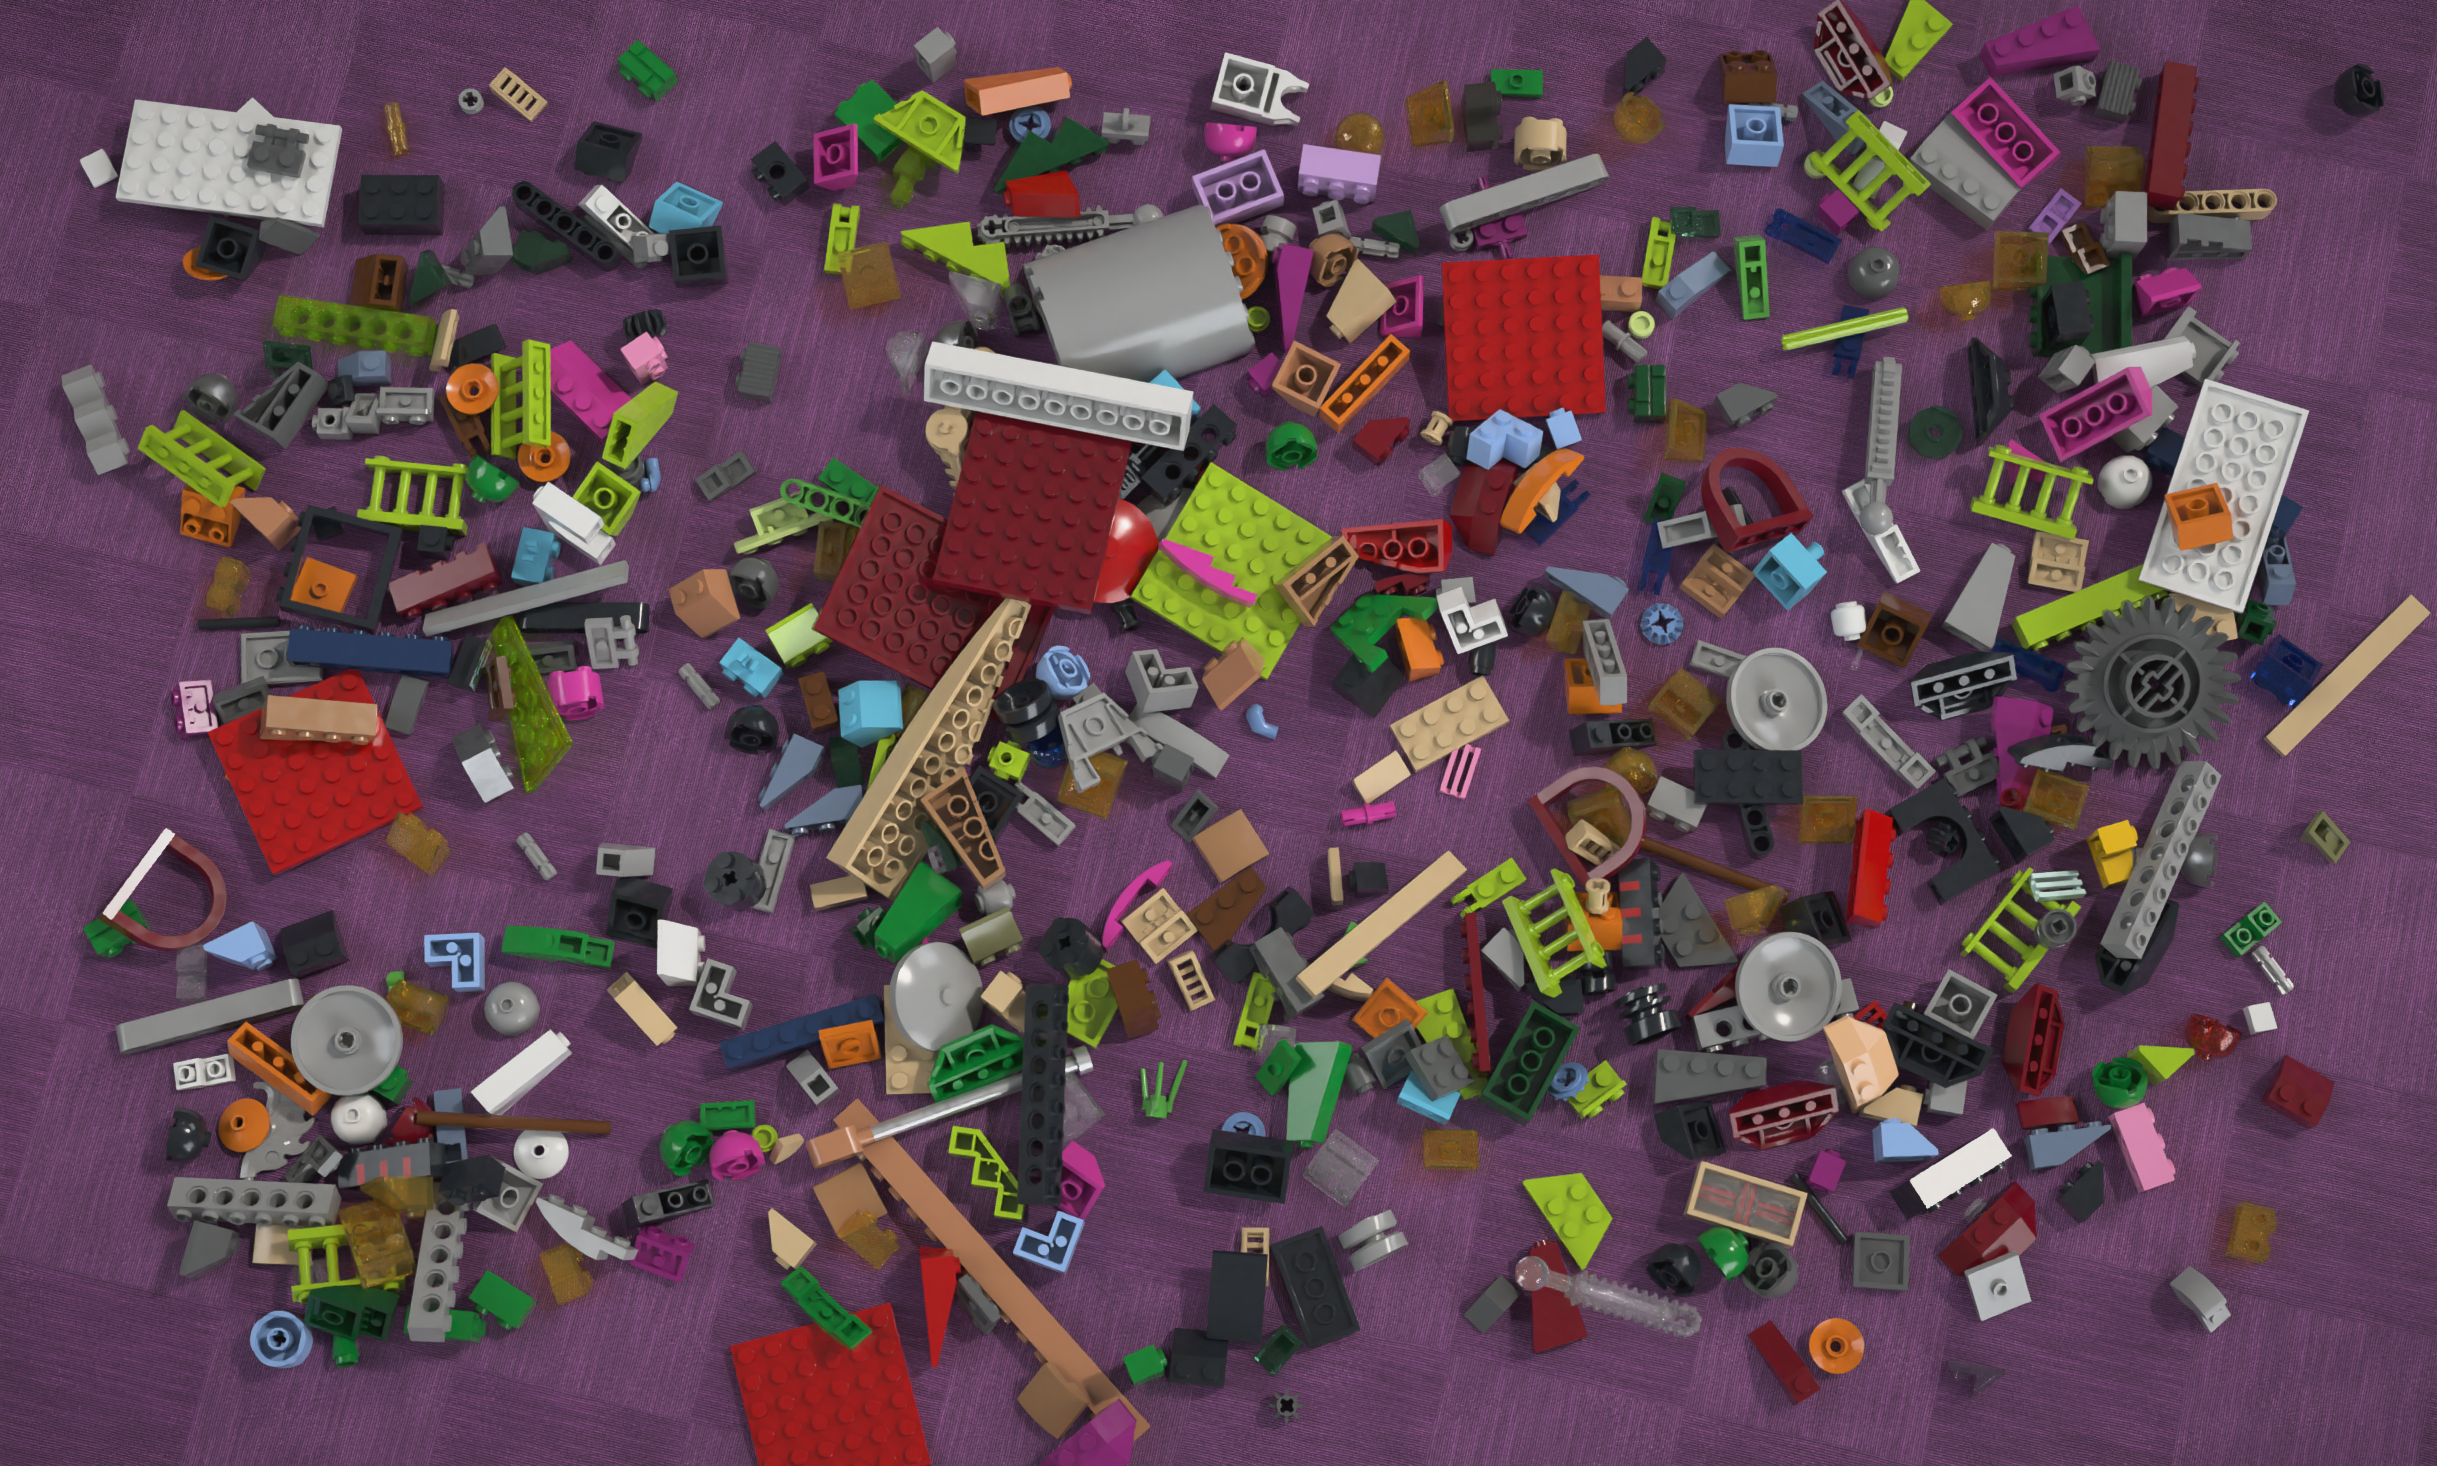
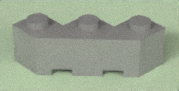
M91 364L62 375V387L74 408V419L86 441L87 455L97 474L100 475L128 464L127 453H130V449L125 438H121L115 422L118 419L116 411L112 404L109 405L103 389L106 386L100 371L95 372Z

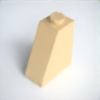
M1359 259L1354 261L1327 314V318L1332 323L1329 327L1338 339L1344 337L1349 343L1354 341L1397 302L1389 289Z
M628 972L623 974L607 989L616 1002L656 1046L660 1043H667L675 1035L676 1025Z

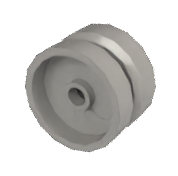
M1391 1209L1356 1223L1352 1228L1338 1236L1344 1249L1351 1250L1360 1245L1362 1246L1361 1249L1351 1254L1349 1258L1355 1271L1366 1268L1409 1245L1403 1232L1396 1231L1385 1236L1384 1233L1394 1228L1397 1224Z

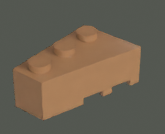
M1343 535L1333 536L1276 582L1274 586L1304 627H1314L1318 617L1325 606H1328L1332 600V595L1338 586L1342 584L1359 556Z

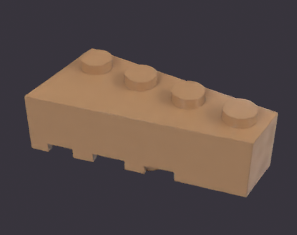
M268 695L262 707L260 739L314 740L331 743L352 741L353 744L366 745L368 742H372L376 736L378 704Z
M964 768L920 800L924 809L983 891H986L1006 877V872Z

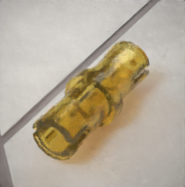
M390 102L391 107H389V104L386 103L383 106L388 124L386 131L391 138L394 156H403L402 151H404V154L407 155L410 153L405 134L407 127L402 120L400 104L398 102Z

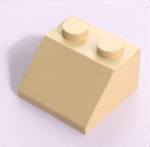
M2178 593L2168 594V597L2175 599L2174 613L2177 614L2186 604H2192L2196 606L2192 622L2204 616H2210L2214 619V623L2206 632L2207 635L2215 632H2224L2229 637L2227 640L2238 638L2233 611Z

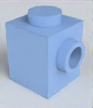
M1564 408L1549 413L1550 418L1545 421L1556 449L1582 440L1572 411L1565 412Z

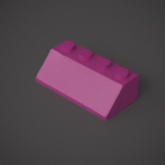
M1991 77L1951 112L2020 188L2042 175L2061 158V152Z
M570 340L550 349L551 395L605 446L614 412L629 402L631 398Z
M2127 367L2041 413L2039 417L2059 461L2064 462L2151 416L2152 390L2141 367Z

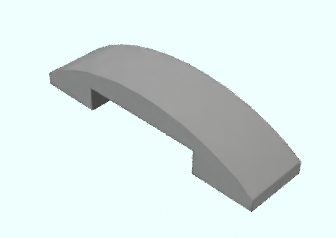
M1862 694L1842 712L1845 719L1868 747L1892 771L1915 790H1918L1936 772L1918 752L1914 753L1878 716L1880 713Z
M1137 703L1128 717L1138 728L1142 727L1148 732L1147 736L1163 746L1166 743L1193 757L1194 766L1214 778H1217L1230 756L1203 736L1159 711L1142 713Z

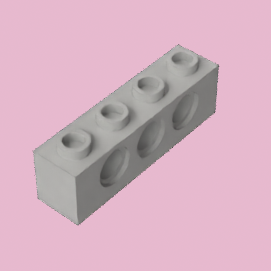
M1609 619L1583 621V651L1600 705L1614 706L1627 703V674Z

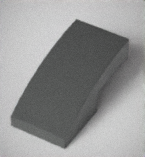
M740 450L720 466L714 465L695 480L708 500L713 501L757 474V471L745 453Z
M407 674L402 675L386 719V728L408 735L413 733L419 708L423 707L429 681Z

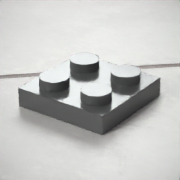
M1406 1018L1362 1046L1361 1049L1379 1084L1383 1089H1386L1413 1071L1404 1055L1422 1044L1412 1024Z
M1447 1035L1414 1048L1404 1055L1432 1102L1464 1089L1474 1082Z
M1855 1231L1853 1235L1851 1287L1908 1291L1910 1235Z

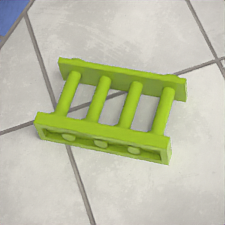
M1857 110L1845 121L1849 125V130L1825 154L1818 149L1809 158L1813 161V167L1819 173H1824L1864 213L1869 225L1882 232L1891 224L1886 217L1910 193H1915L1919 196L1931 183ZM1856 137H1860L1867 144V149L1842 173L1831 161ZM1874 156H1879L1885 162V168L1859 191L1853 186L1850 179ZM1892 174H1897L1903 181V187L1878 210L1868 198Z
M528 339L522 342V356L514 358L497 353L491 354V370L499 383L498 397L491 406V455L514 460L516 459V445L523 443L541 448L551 446L550 344ZM522 367L523 381L516 383V369ZM523 392V406L516 408V394ZM523 417V432L516 434V420Z
M185 410L180 411L173 430L163 433L154 425L146 427L138 446L140 451L220 508L228 504L234 487L242 482L254 491L257 490L266 470L265 467ZM182 438L191 446L184 448L175 440ZM203 453L211 461L205 463L195 455ZM222 467L232 476L226 478L216 470Z
M1996 445L1995 448L1989 446L1987 452L1989 456L1995 457L1984 494L1980 495V498L1974 496L1970 504L1971 511L2074 540L2077 528L2072 524L2071 516L2082 482L2091 485L2094 479L2092 475L2088 474L2089 470L2073 466V469H2068L2011 453L2012 449L2003 445ZM2005 461L2020 464L2021 466L2009 502H2006L2005 505L1995 503L1994 495ZM2031 468L2045 471L2046 475L2035 509H2032L2031 512L2021 510L2019 504ZM2056 476L2070 478L2072 481L2061 515L2057 516V519L2046 517L2047 513H2045Z
M374 456V459H365L367 467L371 471H375L370 506L366 510L358 509L357 517L402 528V530L420 532L421 525L447 527L452 535H467L468 526L459 516L467 465L456 463L450 467L390 461V458L385 456ZM385 472L401 473L396 509H393V512H383L380 508ZM411 475L427 476L422 512H419V515L409 514L406 511ZM438 477L453 479L449 511L445 518L435 517V514H433Z
M2030 867L2024 872L2019 870L2009 882L2013 886L1976 934L1970 932L1961 943L1965 947L1960 953L1963 957L1973 950L2005 975L2004 978L2008 982L2003 988L2011 994L2017 991L2049 950L2042 947L2039 943L2035 947L2032 945L2028 947L1995 921L2005 908L2034 931L2038 920L2011 900L2019 888H2022L2034 898L2027 879L2034 871ZM2055 900L2039 901L2050 911L2063 909L2070 912L2073 917L2081 908L2074 901H2071L2067 906L2063 903L2060 905ZM1987 929L2021 954V958L2024 961L2018 968L2016 966L2011 967L1979 942Z
M1555 868L1550 871L1555 883L1527 901H1521L1513 896H1509L1502 901L1540 992L1552 998L1562 993L1558 984L1560 979L1585 963L1590 962L1600 968L1607 966L1603 958L1605 955L1604 950L1595 940L1573 889L1575 887L1573 879L1568 873H1563ZM1560 893L1565 906L1534 924L1530 918L1531 910ZM1570 916L1574 929L1547 946H1542L1539 939L1541 933ZM1580 939L1584 952L1555 970L1552 969L1549 962L1550 956Z
M400 1218L287 1230L289 1252L295 1251L298 1253L300 1285L291 1286L293 1302L307 1304L311 1289L328 1286L369 1287L395 1294L406 1290L405 1274L396 1275L393 1242L401 1240ZM379 1242L382 1244L385 1276L368 1278L365 1245ZM352 1245L355 1253L357 1279L340 1281L337 1248ZM323 1248L326 1250L328 1282L311 1284L309 1251L311 1249Z

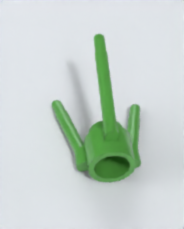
M1187 1060L1182 1061L1167 1102L1166 1096H1161L1164 1063L1162 1061L1158 1063L1155 1095H1150V1100L1145 1068L1140 1069L1143 1096L1142 1109L1146 1110V1117L1166 1119L1167 1112L1172 1113L1173 1102L1184 1075Z

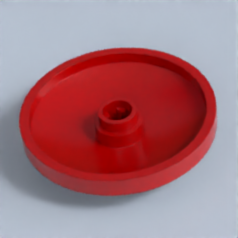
M1122 499L1118 501L1094 603L1108 604L1130 598L1158 551L1156 533L1149 519L1136 506Z

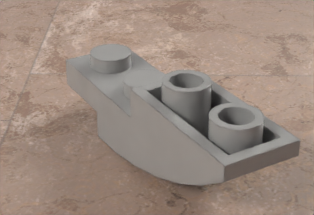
M549 1194V1197L537 1198L536 1204L548 1223L564 1240L580 1252L595 1260H607L609 1254L622 1260L635 1259L638 1249L631 1247L629 1240L615 1236V1239L606 1235L607 1231L605 1229L593 1226L595 1218L587 1215V1209L577 1205L569 1207L564 1204L565 1200L552 1194Z

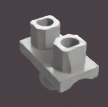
M1124 108L1123 114L1104 112L1102 138H1106L1110 143H1118L1120 139L1131 140L1133 145H1143L1145 141H1148L1150 116L1130 114V108Z

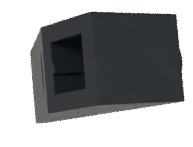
M1652 718L1585 722L1569 730L1574 756L1598 755L1657 744Z
M708 1179L632 1196L622 1203L629 1230L715 1206Z

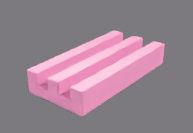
M1468 744L1461 748L1464 751L1452 788L1448 789L1446 787L1459 748L1451 754L1439 791L1462 800L1466 798L1481 752V748H1474ZM1470 752L1474 755L1462 792L1460 793L1456 790Z

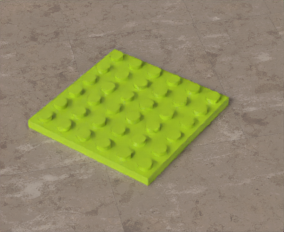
M1210 462L1165 539L1214 556L1210 567L1235 575L1232 586L1257 594L1254 605L1250 608L1245 607L1208 589L1178 568L1159 549L1130 598L1221 654H1224L1223 650L1230 642L1234 640L1237 643L1243 637L1265 659L1260 678L1267 680L1301 622L1275 588L1274 584L1330 540L1332 536Z

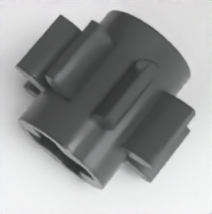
M1285 1389V1395L1282 1397L1277 1393L1274 1394V1397L1278 1400L1277 1404H1270L1269 1407L1276 1408L1277 1410L1274 1419L1281 1415L1284 1417L1285 1424H1288L1289 1417L1292 1415L1295 1419H1299L1296 1410L1304 1408V1405L1297 1404L1296 1402L1300 1395L1299 1393L1292 1397L1289 1395V1390ZM1280 1401H1293L1291 1406L1293 1412L1285 1411L1282 1413L1280 1411L1282 1407Z

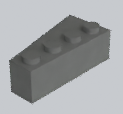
M1658 1049L1654 1053L1651 1107L1761 1089L1766 1084L1767 1058Z

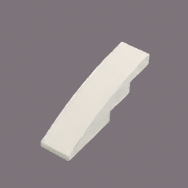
M1865 479L1842 490L1860 526V512L1870 502L1871 485L1865 484ZM1892 523L1888 531L1878 535L1867 533L1862 528L1896 584L1920 572L1897 524L1894 525Z

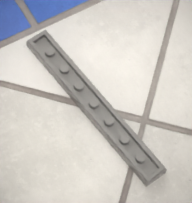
M626 560L428 613L425 614L423 631L426 637L624 584L628 581L629 566Z

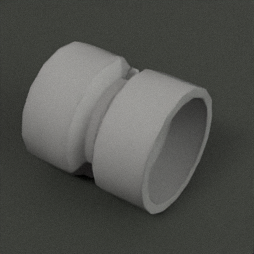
M1273 215L1265 216L1260 229L1262 233L1260 237L1265 244L1268 261L1270 262L1274 248H1278L1279 243L1287 244L1292 242L1296 231V226L1292 222Z

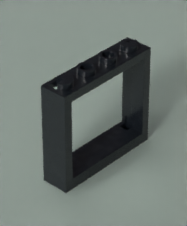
M307 505L306 512L301 511L297 525L301 527L299 537L294 536L290 550L294 552L292 562L287 561L283 577H287L285 587L280 586L276 602H280V609L284 612L355 630H363L376 635L389 587L388 583H390L403 535L402 528ZM314 517L389 536L367 619L291 600Z

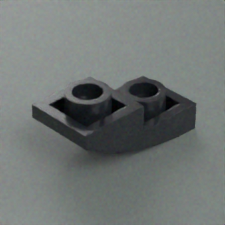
M492 324L454 340L450 356L454 369L471 364L479 359H485L491 356V354L507 348L497 324Z

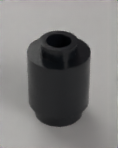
M1455 426L1453 432H1450L1445 458L1449 460L1450 465L1464 467V464L1471 462L1467 459L1469 436L1474 430L1463 426Z
M1490 642L1469 650L1468 667L1470 668V674L1491 676V670H1494L1496 643Z

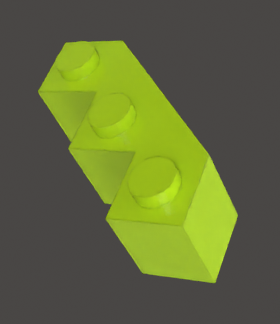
M953 1126L949 1155L975 1160L971 1182L973 1187L998 1191L994 1212L995 1218L1023 1222L1025 1205L1017 1204L1018 1181L979 1129Z

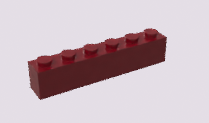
M2165 61L2159 74L2144 192H2147V206L2173 211L2177 202H2182L2184 198L2185 186H2182V180H2185L2188 171V164H2184L2191 148V143L2187 142V138L2191 135L2194 121L2190 120V115L2194 113L2196 107V99H2193V93H2196L2199 84V77H2195L2197 66Z

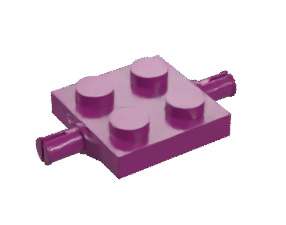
M1487 176L1476 179L1480 191L1490 188ZM1521 212L1470 228L1473 232V239L1477 250L1486 247H1498L1502 259H1512L1513 256L1509 244L1515 240L1526 238L1528 235Z

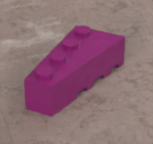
M2077 5L1986 42L1979 55L1989 76L1992 77L2019 73L2027 69H2045L2048 66L2060 64L2062 66L2072 65L2073 62H2091L2097 57L2100 48Z

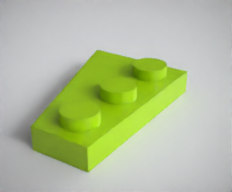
M1910 0L1885 58L1889 71L1900 81H1903L1951 29L1953 23L1925 0Z

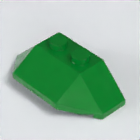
M991 1024L942 1045L927 1082L935 1102L937 1103L983 1087L1022 1070L1024 1038Z

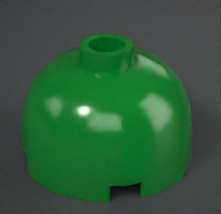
M1288 421L1275 427L1269 433L1265 443L1267 463L1274 469L1288 471V465L1297 464V470L1303 469L1311 465L1318 457V447L1314 434L1305 425Z
M475 454L466 470L467 485L473 490L471 496L483 504L487 500L498 503L510 498L520 485V482L497 466L488 463L489 461Z
M2114 1057L2112 1062L2104 1064L2103 1060L2094 1067L2092 1073V1084L2095 1094L2103 1104L2116 1109L2130 1108L2137 1105L2146 1095L2148 1072L2142 1069V1064L2139 1061L2131 1058Z
M690 1120L670 1125L664 1130L659 1146V1153L663 1163L675 1175L684 1176L690 1174L692 1171L689 1168L693 1167L696 1162L700 1167L709 1156L711 1147L714 1144V1141L711 1139L713 1134L703 1125Z
M1717 1226L1697 1237L1706 1254L1719 1268L1718 1270L1728 1282L1736 1278L1745 1269L1748 1263V1253L1745 1247L1749 1243L1740 1231L1734 1233L1728 1227Z

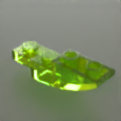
M911 145L903 153L893 169L894 179L898 183L890 199L892 206L902 210L905 203L908 204L914 195L913 187L916 181L920 182L922 180L926 167L934 170L938 163Z

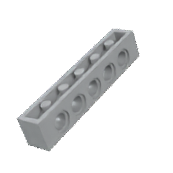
M1851 978L1841 980V998L1833 1016L1837 1020L1846 1015L1853 1018V1014L1859 1010ZM1739 1006L1693 1016L1690 1020L1698 1051L1706 1050L1707 1053H1715L1723 1050V1045L1732 1043L1733 1047H1739L1749 1044L1748 1039L1758 1037L1759 1041H1764L1771 1038L1762 1035L1755 1029L1747 1030L1743 1026L1742 1021L1744 1017ZM1718 1024L1727 1025L1730 1030L1729 1036H1720L1716 1031V1026Z
M175 1177L167 1207L173 1218L181 1222L198 1220L207 1223H217V1221L230 1222L236 1225L257 1223L261 1226L279 1224L287 1227H297L298 1225L325 1227L335 1225L341 1197L336 1186L331 1184Z
M431 1182L407 1326L410 1341L444 1342L446 1332L451 1331L452 1316L449 1315V1309L455 1306L456 1293L453 1290V1284L458 1283L459 1266H456L457 1259H461L463 1255V1242H460L461 1235L466 1234L467 1219L464 1218V1213L469 1211L470 1203H465L462 1206L451 1204L448 1199L438 1193L441 1182ZM452 1212L450 1215H444L445 1213ZM443 1236H449L446 1239H440ZM439 1260H445L442 1263H436ZM441 1284V1286H439V1287H436V1288H433V1287H432L433 1285ZM430 1309H437L434 1312H428Z

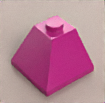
M1072 1140L1062 1152V1194L1060 1206L1057 1207L1068 1215L1085 1220L1104 1189L1105 1183L1095 1156Z

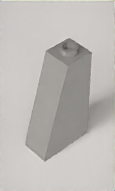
M1992 542L1941 625L1942 629L1979 651L1989 652L1995 642L2015 560V555L2011 554V550L2002 544L1996 545Z

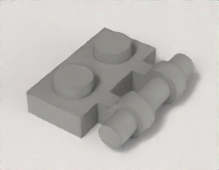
M624 615L620 617V626H614L612 617L585 620L584 625L592 669L619 668L620 659L626 658L628 665L638 664L637 656L639 655V649L634 641L636 631L635 625L631 623L630 616ZM623 638L624 646H617L616 639Z

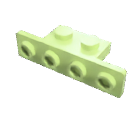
M798 491L790 495L793 498H796L799 496L800 493ZM780 498L749 510L758 534L734 543L737 554L742 552L743 554H750L758 550V546L766 543L768 545L777 544L783 540L782 537L790 534L798 536L807 532L809 527L828 525L833 521V518L817 512L808 515L805 508Z

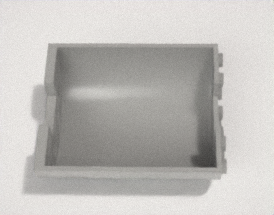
M1202 204L1022 264L1037 310L1045 324L1058 366L1150 383L1165 369L1174 379L1252 352L1255 340L1252 332L1249 331L1247 322L1249 314L1246 305L1242 304L1240 297L1243 287L1239 277H1234L1231 269L1234 266L1230 251L1225 252L1223 248L1221 232L1219 228H1215L1208 206L1204 207Z

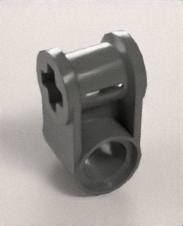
M1018 283L1008 286L1004 292V298L1014 336L1018 337L1019 333L1032 329L1040 330L1038 319L1026 288ZM1023 297L1021 301L1013 302L1015 298Z

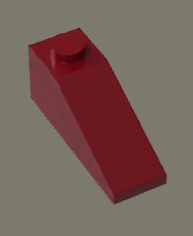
M1771 1320L1747 1335L1793 1405L1801 1403L1821 1389L1807 1366Z

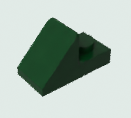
M1661 472L1643 520L1657 525L1658 522L1671 520L1686 481Z

